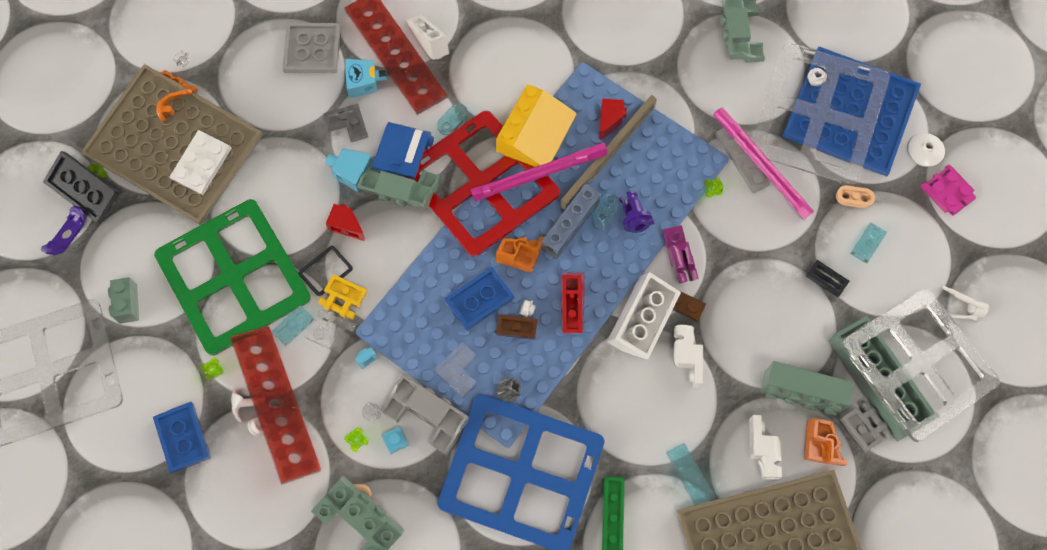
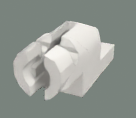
M677 325L674 328V338L676 339L674 342V362L677 368L692 369L689 370V382H692V388H700L703 384V345H696L694 327Z
M753 415L749 419L750 459H761V461H758L761 479L780 480L782 478V467L775 465L782 461L780 440L778 436L762 435L765 432V423L761 420V415Z

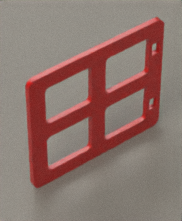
M482 111L426 150L421 160L429 156L430 160L423 165L420 163L415 179L405 177L418 182L421 177L420 172L444 155H448L469 179L466 184L445 199H440L437 194L433 193L429 207L472 257L482 254L560 196L559 187L549 176L534 180L542 189V192L518 209H514L500 193L485 198L502 217V220L478 238H473L453 215V209L473 196L471 189L492 183L517 164L525 171L535 168L524 162L504 156L486 170L481 171L459 147L461 143L483 128H487L495 138L498 137L503 125L490 111ZM474 124L476 128L468 133L466 129Z

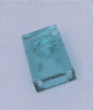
M300 305L271 332L286 346L310 325L314 318Z

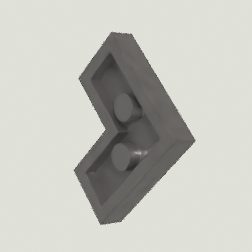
M358 103L323 113L329 132L346 127L351 142L369 138Z

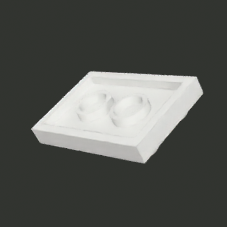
M198 130L169 178L204 195L232 148L230 145Z

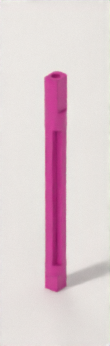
M723 107L719 108L713 116L805 220L814 210Z
M603 142L490 184L473 188L471 192L474 201L488 198L533 180L608 155L607 148Z

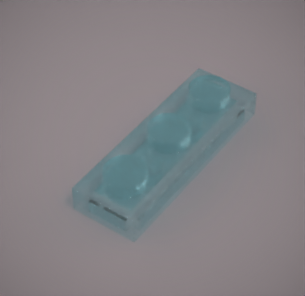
M685 443L666 452L694 505L706 503L715 498Z

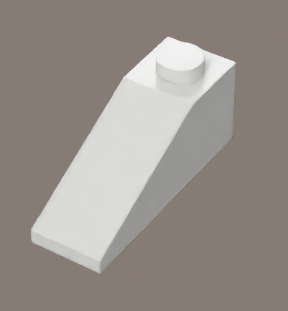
M419 15L406 20V24L424 52L433 60L440 59L449 54L446 35L424 16Z

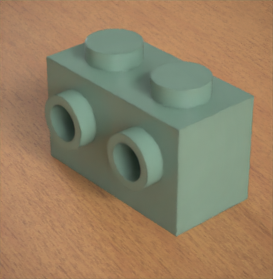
M130 277L110 280V287H108V296L111 299V305L109 306L110 316L120 324L139 321L137 284Z

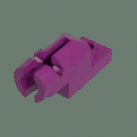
M682 225L663 229L671 267L674 266L679 284L688 282L686 273L683 271L687 272L689 281L698 280L695 262L691 254L689 242H686Z

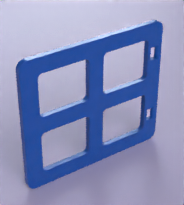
M484 394L477 395L468 415L469 421L463 429L439 496V509L551 550H569L604 446L603 436ZM487 412L529 426L517 461H511L475 448V442ZM543 432H549L586 445V452L576 481L572 482L532 467ZM587 456L594 457L591 469L584 467ZM469 463L511 478L499 514L488 512L456 499ZM527 483L569 498L563 522L557 535L514 520L524 486ZM567 516L574 518L571 531L564 528Z

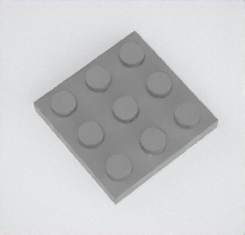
M287 23L283 59L284 73H337L341 32L340 23Z

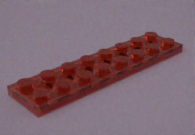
M357 0L344 7L345 12L416 115L448 98L447 93L381 0ZM367 11L373 12L371 16L364 15ZM375 24L382 25L379 29L373 28ZM387 36L391 38L387 42L382 41L383 37ZM394 49L400 51L396 55L391 54V51ZM403 62L409 64L406 68L400 67V64ZM412 75L418 76V79L415 81H410L409 77ZM422 88L428 90L425 94H419L418 91Z
M267 326L231 336L230 340L281 485L321 472L320 464L270 327ZM253 346H258L262 351L259 354H253L250 349ZM265 364L268 369L265 372H261L257 369V365ZM270 381L274 384V388L267 390L263 387V383ZM272 399H277L281 405L274 408L270 406L269 402ZM284 417L287 420V424L279 426L276 423V419ZM289 435L293 437L294 442L288 445L282 441V438ZM297 454L300 456V461L292 463L289 460V456Z

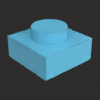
M372 347L361 350L355 358L361 369L378 359Z
M400 426L382 435L390 454L409 446Z

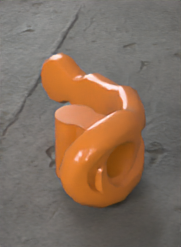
M178 90L159 100L156 111L160 120L165 122L166 116H174L175 111L168 104L182 96L192 95V90Z

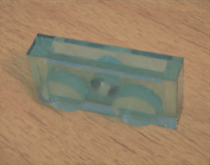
M870 222L850 254L867 264L887 232Z

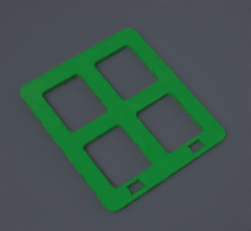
M253 199L242 202L156 249L154 253L161 270L202 346L211 356L221 353L306 305L311 299L309 291L257 202ZM237 212L239 216L229 221L227 217ZM250 217L266 244V249L235 265L221 242L218 233L238 221ZM185 240L186 245L176 249L175 245ZM203 241L214 257L221 273L200 286L189 290L173 262V257ZM274 261L277 263L293 293L291 296L261 311L243 279L245 276ZM225 287H230L247 319L218 337H214L198 308V303Z

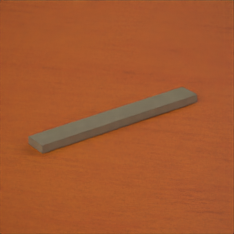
M651 95L606 147L608 155L597 158L561 199L560 207L566 210L585 184L589 185L653 111L657 101L656 97Z

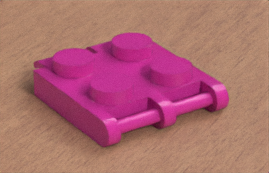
M949 164L945 166L942 172L933 175L930 181L921 184L923 191L945 214L949 212L952 216L976 199V196L973 194L975 190Z

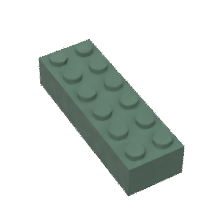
M868 316L837 332L828 340L872 406L877 410L883 422L888 424L887 428L891 431L897 442L938 418Z

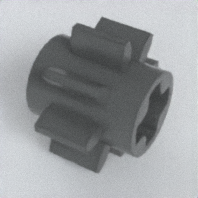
M508 377L501 379V383L497 384L496 389L498 397L503 402L507 400L509 403L516 401L517 396L521 395L520 383L514 378L510 380Z

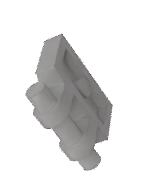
M867 401L860 405L865 413L862 414L857 407L840 419L865 453L883 441L878 433L881 432L885 438L892 435L891 431L887 428L888 424L880 419L876 413L877 410L874 406L871 407ZM868 417L876 425V428H873L871 424L868 422Z

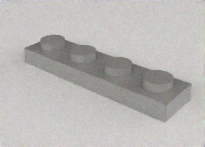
M723 128L717 131L716 136L751 192L754 194L768 187L770 182L765 174L730 136L726 129Z

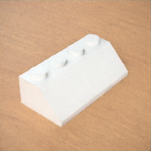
M650 272L640 276L607 342L625 353L648 359L681 292Z

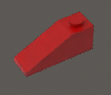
M565 272L562 274L563 333H583L585 272Z

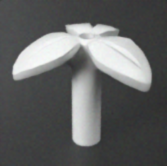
M234 389L231 402L232 412L237 421L242 422L238 413L241 407L265 405L264 397L243 399L242 396L238 395L240 389Z

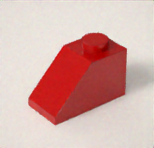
M602 98L599 140H603L622 125L623 118L627 116V107H624V100Z
M333 204L326 221L328 230L364 241V233L352 209L345 204Z

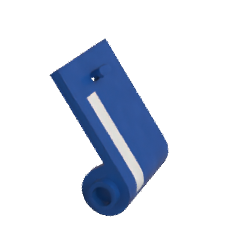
M388 122L372 168L415 179L424 150L432 147L434 136L429 131Z

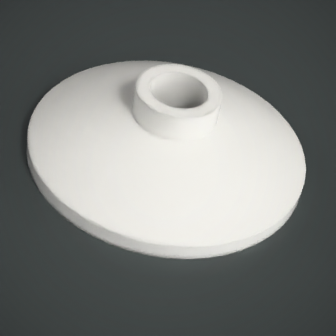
M921 133L915 135L909 141L908 154L916 164L932 167L943 160L945 148L941 140L936 136Z

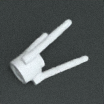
M941 286L943 290L954 294L956 298L969 303L967 311L970 312V315L947 314V318L972 319L977 321L978 317L985 318L989 309L987 303L972 299L946 286Z

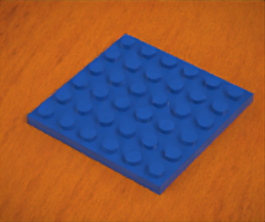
M818 46L782 137L887 177L892 168L921 83ZM814 68L822 69L826 73L825 82L819 86L811 85L808 80L810 70Z

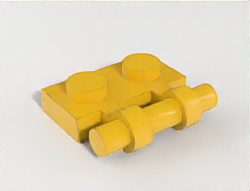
M333 274L324 289V292L329 294L328 299L321 297L318 304L324 306V309L328 311L333 310L339 313V316L343 318L348 317L353 320L356 313L351 311L350 308L352 306L360 308L368 291ZM336 299L345 302L343 307L335 303Z

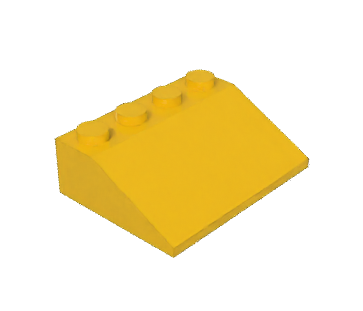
M527 84L496 138V152L534 167L553 161L577 113L545 90Z

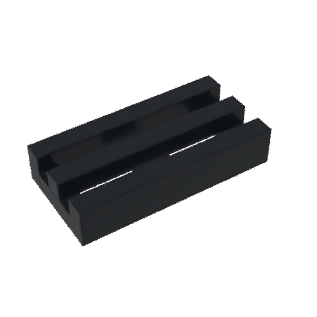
M816 260L806 275L807 278L837 298L850 282L819 260ZM816 267L825 272L826 274H828L829 276L824 275L823 273L818 271ZM832 278L836 279L837 281H839V282L842 283L843 285L841 286L840 284H838L837 282H835L834 280H832Z

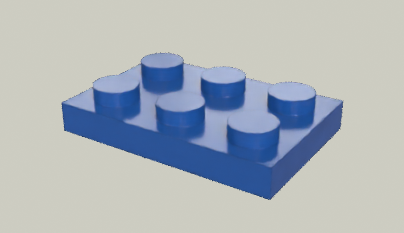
M490 267L444 299L466 331H468L515 299V296L494 268Z
M189 402L153 416L170 473L173 474L211 458L194 403Z

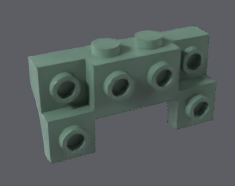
M722 0L724 12L720 18L721 26H724L722 37L723 41H726V48L729 49L730 59H746V62H764L763 43L750 42L751 33L748 16L758 15L756 0Z
M373 156L368 169L359 179L357 187L360 190L379 196L378 199L384 202L392 200L395 201V204L406 207V205L413 207L414 205L428 209L433 193L436 194L442 178L440 174L436 175L423 170L419 181L416 182L415 180L389 172L373 169L372 165L375 156Z
M344 476L336 482L311 510L326 525L336 514L343 518L367 540V543L360 550H388L404 532L381 506L375 505L368 494L361 492Z

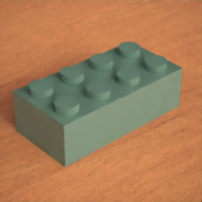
M773 361L765 370L760 393L765 394V397L769 399H783L791 405L798 403L805 405L806 409H820L825 414L835 416L849 406L853 382Z

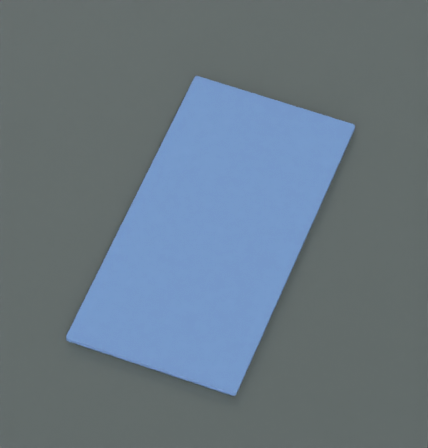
M581 63L553 96L577 113L553 161L603 142L607 147L645 102L586 63ZM602 98L624 100V107H627V116L623 118L622 125L603 140H599ZM654 108L588 185L601 193L600 203L558 259L541 250L531 274L497 263L496 252L502 240L506 238L519 239L527 237V240H538L541 236L545 237L565 211L560 207L561 199L595 160L548 175L560 189L559 198L479 256H470L444 225L357 328L356 335L423 386L431 388L440 399L441 397L448 399L452 403L451 406L467 416L477 395L484 394L501 400L497 395L496 389L497 384L501 383L500 380L508 377L509 380L514 378L521 385V395L517 396V400L510 404L537 413L635 285L639 277L666 243L662 230L680 226L728 163L729 157ZM517 164L493 182L525 170ZM533 180L500 192V194L514 209H518L542 192V189ZM628 191L637 192V198L641 202L643 210L649 211L652 214L655 223L640 233L627 232L622 224L626 216L623 204L619 198L623 197L624 200H628L626 194ZM473 196L464 201L453 214L473 238H478L502 220V217L486 199L475 202ZM490 267H493L513 293L515 299L466 331L444 298ZM565 272H585L583 333H563L562 274ZM533 300L532 305H535L532 316H527V318L538 319L535 340L496 335L499 314L524 317L519 314L523 301ZM487 412L480 429L505 448H510L527 425Z

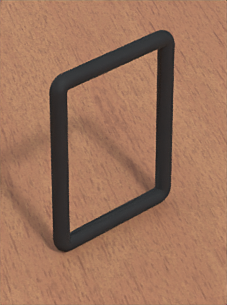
M329 246L298 272L299 276L317 296L323 295L325 293L324 289L318 292L303 275V272L330 250H333L349 268L339 277L344 278L353 270L352 265L334 246Z

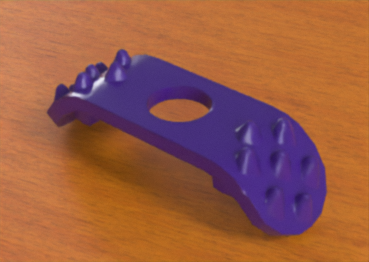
M78 206L70 208L67 221L52 241L41 247L42 252L55 256L63 253L68 248L85 223V214ZM71 230L70 237L63 239V233Z

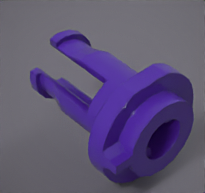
M626 192L628 200H624L623 197L619 198L623 204L626 216L622 223L625 231L640 233L645 231L650 225L655 224L652 214L649 211L643 210L641 202L637 198V192Z

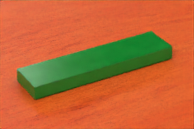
M604 476L602 550H623L625 477Z

